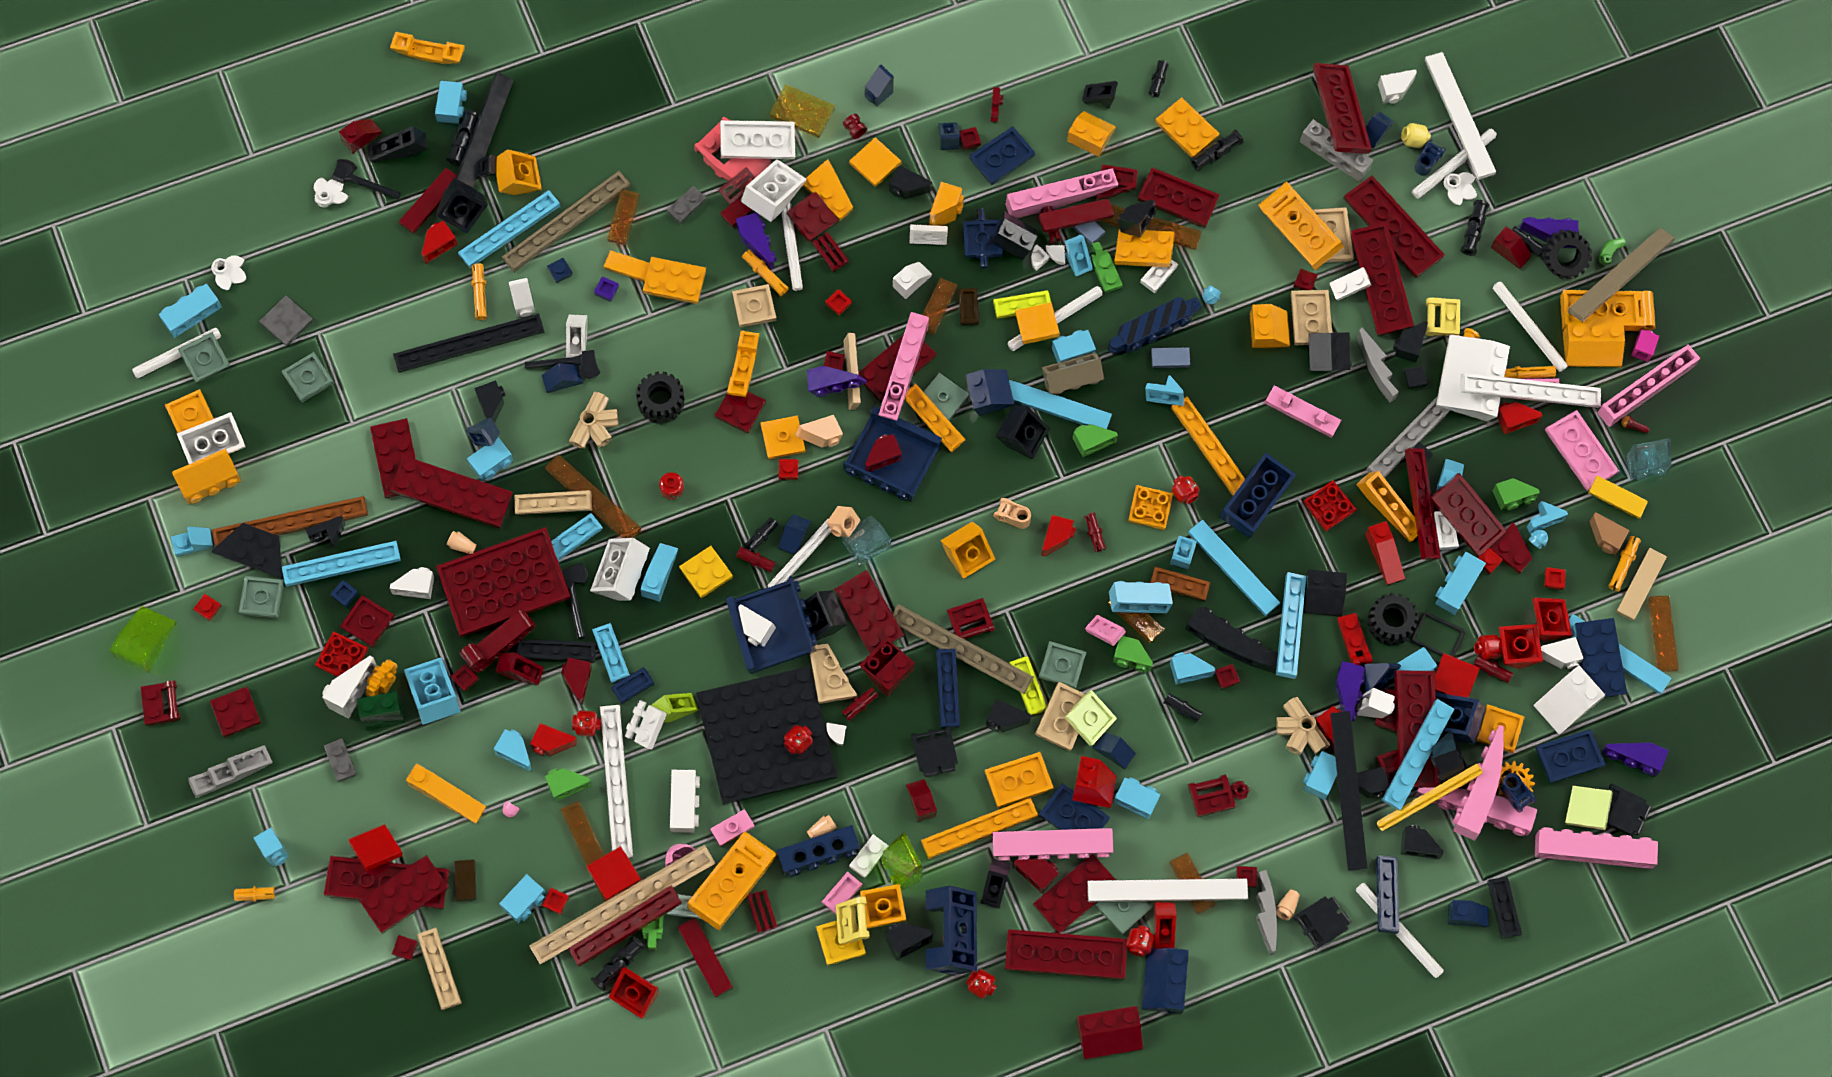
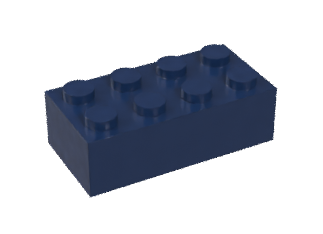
M1265 452L1222 510L1219 517L1250 539L1296 474Z

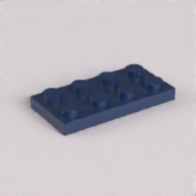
M1614 618L1575 623L1577 642L1583 656L1581 661L1582 669L1601 689L1605 697L1626 695L1627 688Z

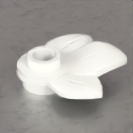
M1467 172L1460 173L1459 175L1454 173L1447 175L1443 184L1448 190V198L1456 205H1461L1463 199L1471 200L1476 198L1477 193L1471 185L1476 177Z
M319 178L314 184L316 203L320 207H328L331 203L341 204L348 199V195L342 192L344 184L332 179L327 182L325 179Z
M230 256L227 259H216L212 263L211 269L213 274L216 275L215 281L220 288L229 290L232 283L239 284L246 281V275L240 268L244 263V259L239 256ZM219 267H224L223 270H218Z

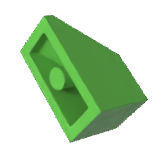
M1093 424L1081 425L1073 433V440L1082 457L1116 443L1118 438L1116 432Z
M558 768L553 769L545 776L555 802L592 786L589 777L564 768L560 770Z

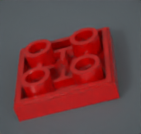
M1334 480L1303 501L1304 506L1325 532L1357 510Z
M333 631L316 661L315 667L338 677L363 661L369 649Z
M1443 653L1435 673V691L1468 698L1480 668Z
M385 824L348 839L349 845L365 871L403 856L400 847Z
M621 846L586 866L606 901L641 881Z

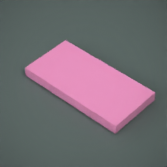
M1577 410L1546 427V433L1587 491H1589L1597 475L1608 480L1619 473L1618 468Z

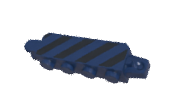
M1176 297L1121 325L1118 335L1110 340L1108 350L1112 354H1117V352L1119 353L1123 350L1126 353L1130 351L1135 352L1142 345L1155 342L1159 336L1163 334L1165 336L1169 335L1175 328L1188 325L1191 317L1201 310L1202 305L1197 297L1187 301L1181 297Z

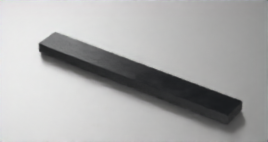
M499 71L494 75L456 175V179L472 188L480 171L481 158L486 155L513 83L512 79Z
M535 314L394 353L393 355L398 373L545 332L540 315Z
M1350 711L1330 713L1348 871L1368 869Z

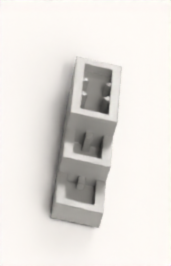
M1361 328L1357 335L1361 354L1378 388L1391 403L1396 399L1399 392L1390 382L1392 372L1383 363L1386 354L1368 333Z
M264 745L227 759V762L210 767L207 772L190 777L188 782L195 797L198 798L272 764V760Z
M1264 870L1257 875L1262 892L1258 893L1256 899L1262 913L1257 915L1256 921L1270 956L1276 951L1277 917L1273 889L1267 870Z

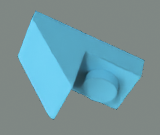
M1079 235L1064 241L1067 249L1065 257L1074 274L1078 276L1093 270L1084 236Z
M1170 375L1166 385L1147 383L1145 388L1146 401L1179 406L1184 405L1183 390Z
M1541 501L1537 507L1541 515L1532 517L1527 525L1529 533H1533L1534 531L1564 521L1568 513L1563 509Z
M187 527V533L171 536L176 557L214 547L210 528Z
M1178 536L1170 564L1189 569L1197 541Z

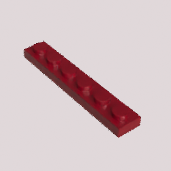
M1408 448L1405 450L1421 560L1441 559L1433 503L1430 500L1431 490L1425 451L1419 448Z
M671 885L568 949L576 964L580 967L683 903Z

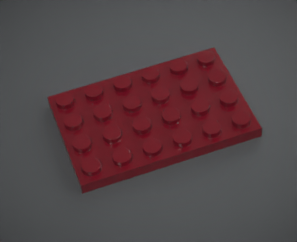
M546 527L436 566L460 637L506 622L521 610L528 614L571 598Z

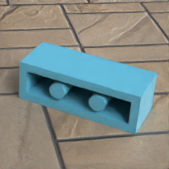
M206 283L195 288L191 294L181 297L172 306L165 307L159 313V316L172 336L176 338L221 309L222 306Z
M1465 552L1463 557L1458 556L1454 563L1456 569L1454 572L1449 571L1444 580L1447 582L1444 588L1440 586L1435 595L1438 598L1435 604L1456 615L1486 563L1468 552Z
M1118 581L1114 582L1109 591L1112 612L1167 613L1173 604L1170 585L1162 584L1161 582L1130 583Z

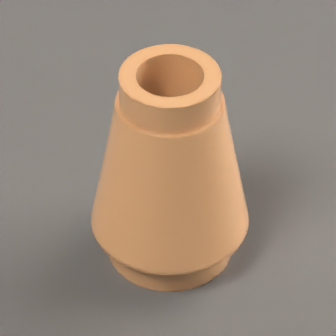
M453 531L446 544L450 546V549L467 554L473 553L477 544L459 531Z
M830 815L820 818L807 833L810 838L832 832L837 826Z
M1289 890L1276 906V915L1279 918L1290 920V918L1294 917L1300 896L1299 893Z

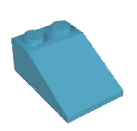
M442 658L404 669L423 725L460 713L458 702Z

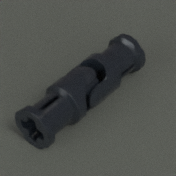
M471 110L464 111L463 122L458 126L455 140L451 145V153L446 158V161L455 166L461 165L463 155L466 152L475 123L479 117L476 112Z
M1233 130L1229 136L1221 138L1203 149L1202 153L1198 156L1191 157L1190 163L1199 172L1202 170V167L1209 163H1214L1222 156L1231 152L1233 147L1243 144V138L1237 130Z
M1475 200L1473 203V213L1470 214L1464 235L1465 242L1460 249L1463 254L1468 256H1475L1477 254L1476 247L1481 239V232L1485 225V214L1490 207V204L1484 200Z
M632 936L631 941L624 948H620L610 959V962L603 966V970L595 978H591V981L604 992L605 987L620 975L624 966L627 968L634 961L633 958L641 950L646 949L645 946L635 936Z

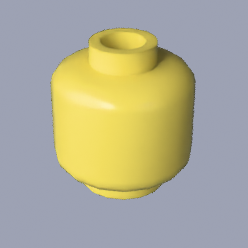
M1410 123L1407 127L1403 128L1401 139L1406 146L1421 149L1430 140V133H1428L1426 126Z

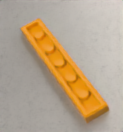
M1187 396L1184 398L1183 406L1172 405L1171 408L1228 490L1234 495L1244 482L1245 477Z
M1030 797L922 839L921 843L929 860L990 836L993 832H1000L1036 818L1038 814Z

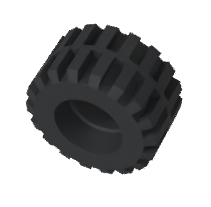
M1567 229V231L1559 230L1558 234L1556 232L1552 233L1553 237L1551 239L1548 237L1546 239L1547 244H1543L1544 251H1542V256L1544 258L1542 260L1546 267L1555 276L1557 275L1562 279L1563 277L1571 279V276L1577 278L1579 277L1578 273H1585L1583 269L1585 267L1589 268L1590 264L1588 262L1592 261L1590 256L1592 249L1589 247L1590 244L1578 232H1573L1570 229ZM1566 245H1574L1576 247L1574 259L1568 263H1559L1557 255L1560 249Z
M657 371L653 376L651 373L648 374V378H643L641 380L642 384L637 386L636 397L640 413H643L644 418H650V422L653 423L655 420L658 421V424H662V421L665 420L668 423L671 418L675 420L677 414H681L682 408L685 405L683 386L680 385L679 379H675L673 374L668 376L667 372L664 371L663 374H659V371ZM658 391H665L671 395L670 400L664 404L653 403L650 397Z
M1390 593L1389 596L1387 594L1382 595L1381 599L1378 598L1368 613L1367 626H1370L1368 630L1370 633L1373 632L1372 637L1374 639L1378 637L1380 639L1379 642L1382 644L1384 641L1389 646L1392 643L1395 645H1399L1400 642L1404 643L1411 637L1417 627L1419 617H1417L1418 610L1414 609L1415 604L1413 602L1409 603L1410 599L1408 597L1402 598V594H1398V596H1395V593ZM1389 611L1397 613L1402 618L1403 625L1400 627L1389 626L1385 623L1382 614Z

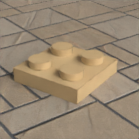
M769 284L732 291L740 328L776 321Z

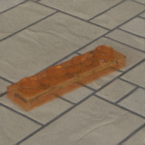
M1650 596L1648 601L1657 669L1662 672L1677 671L1679 668L1669 596Z

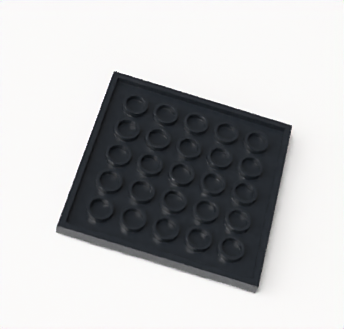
M810 666L696 693L722 805L838 778ZM795 725L806 726L812 732L813 743L802 754H792L783 744L785 742L784 735Z

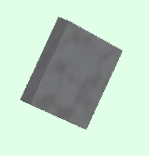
M285 296L259 322L287 347L313 322V318L290 298Z

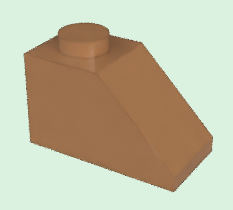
M1595 512L1589 522L1597 545L1604 552L1616 555L1629 530Z

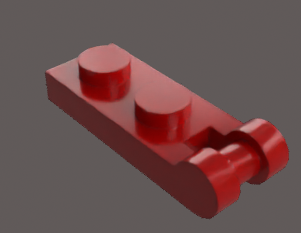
M1353 613L1338 617L1337 622L1350 662L1359 666L1364 663L1372 664V656L1368 650L1357 614ZM1361 652L1362 656L1357 657L1356 653Z

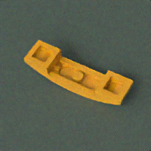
M395 32L390 49L427 62L457 64L461 61L465 46L450 42L443 45L414 39L413 35Z
M741 331L727 394L746 397L754 368L759 333Z

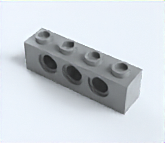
M1312 120L1302 133L1300 143L1359 183L1370 170L1373 159L1367 155L1335 152L1330 131L1315 120Z

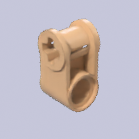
M1007 498L1000 499L1001 504L997 512L993 514L995 519L1020 529H1025L1030 525L1031 512L1027 507L1014 503ZM1020 515H1025L1027 519L1020 520L1017 517Z

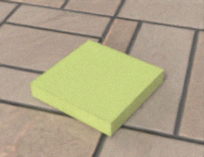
M1092 690L1088 691L1064 717L1089 746L1093 745L1117 719Z
M1573 786L1565 823L1572 826L1606 830L1613 795L1612 791Z

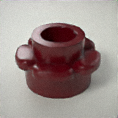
M1236 781L1235 784L1231 785L1233 798L1243 800L1248 796L1249 787L1243 781Z

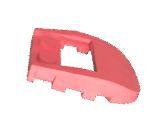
M723 117L721 121H731V120H729V119ZM720 122L699 143L694 145L696 153L699 151L704 156V162L715 171V174L728 181L745 167L756 178L772 164L771 159L731 158L725 164L714 157L721 149ZM745 173V174H744L743 176H741L738 180H736V181L732 184V186H735V185H736L737 183H739L743 178H745L748 174ZM750 178V179L747 180L743 185H741L738 189H741V190H742L745 186H747V185H748L751 181H753V180Z

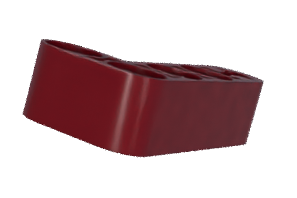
M521 610L477 645L474 643L468 644L459 654L474 672H481L497 660L500 654L508 651L528 635L536 625L528 614Z

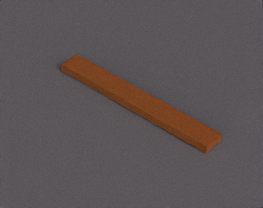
M361 496L243 523L279 536L306 530L341 515L344 521L369 515L365 497ZM242 523L212 529L215 547Z

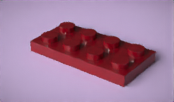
M1152 167L1137 201L1155 200L1156 209L1206 228L1220 194Z
M904 334L858 372L859 376L867 380V384L863 385L880 403L883 402ZM925 341L923 342L913 376L937 356V353Z
M407 418L370 426L385 499L399 496L390 492L403 455L416 459Z
M1457 473L1430 497V500L1476 556H1480L1507 532L1460 473Z
M868 570L863 571L834 589L869 653L885 638L894 643L905 636Z
M1092 854L1090 858L1084 860L1036 900L1033 906L1056 933H1062L1097 903L1088 902L1087 882L1114 881L1116 879L1096 856Z
M425 855L359 901L381 934H383L449 889V886L428 856Z

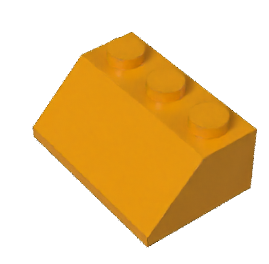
M1567 324L1563 331L1564 354L1567 367H1622L1625 345L1624 324Z
M226 448L172 472L187 504L198 503L202 498L216 495L220 490L232 488L241 481Z

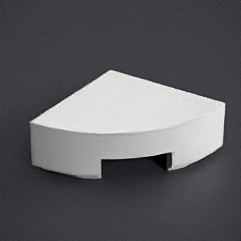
M1038 245L1034 247L1031 255L1032 265L1037 271L1050 259V256Z
M1046 246V253L1057 264L1065 265V246Z
M827 723L829 737L835 744L843 746L846 726Z

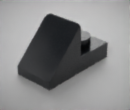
M1111 81L1086 85L1082 101L1085 104L1101 102L1109 109L1115 98L1118 82Z
M341 515L306 529V533L311 542H320L326 536H329L335 548L346 524Z

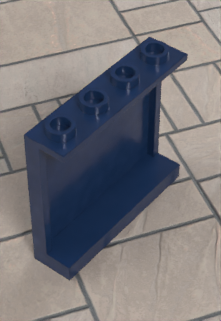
M873 406L867 424L847 461L843 463V470L852 477L858 476L869 485L875 484L879 486L884 492L896 494L901 500L912 502L941 446L942 437L899 417L897 421L879 416L880 409ZM894 434L902 452V460L872 472L865 471V463L875 441L882 435Z
M789 576V580L736 599L733 596L725 598L744 662L750 674L817 652L815 645H818L815 634H811L810 631L812 623L810 617L806 616L804 612L807 607L804 599H800L798 593L801 591L798 580L795 581L792 576ZM740 604L775 625L776 629L764 647L759 644L756 647L747 641L748 637L744 634L738 608Z

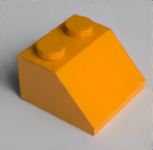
M1083 111L1077 116L1068 131L1067 142L1100 157L1116 126Z
M507 149L496 157V176L499 192L519 195L542 189L536 156Z
M943 182L940 183L930 213V226H944L956 220L957 214L962 213L964 206L962 188Z
M1272 304L1252 305L1250 311L1252 348L1290 347L1287 311Z
M973 521L941 540L948 558L963 579L996 560L982 528Z
M900 884L860 891L861 897H866L867 900L865 905L867 929L906 921Z

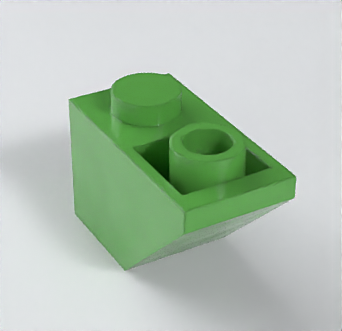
M1514 478L1497 483L1492 490L1501 511L1508 509V511L1513 510L1522 503H1525V505L1531 504L1536 501L1540 493L1537 488Z
M1125 636L1118 640L1113 659L1114 663L1123 668L1133 667L1136 671L1142 673L1151 672L1153 662L1139 640Z

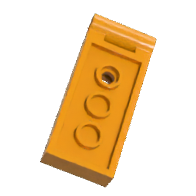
M1287 181L1258 205L1260 210L1314 270H1317L1344 247L1338 237Z
M1563 290L1560 295L1562 330L1566 328L1568 323L1624 324V331H1650L1656 328L1652 291H1618L1584 322L1568 313V309L1589 290Z
M744 831L688 901L687 908L719 931L777 857V853Z

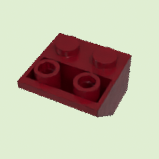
M887 638L860 664V667L872 683L886 696H889L914 670L915 663Z

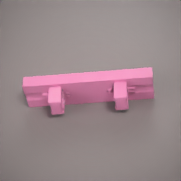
M1276 386L1272 388L1265 401V404L1330 438L1333 437L1341 422L1340 419L1328 414L1324 410Z

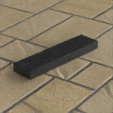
M521 639L517 643V654L529 660L567 662L568 658L595 663L596 642Z

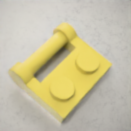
M1427 298L1428 325L1425 335L1459 336L1460 300ZM1435 306H1440V327H1435Z
M857 897L836 904L839 944H848L860 939L869 938L865 913L866 897ZM856 906H857V914H858V926H859V931L857 930Z

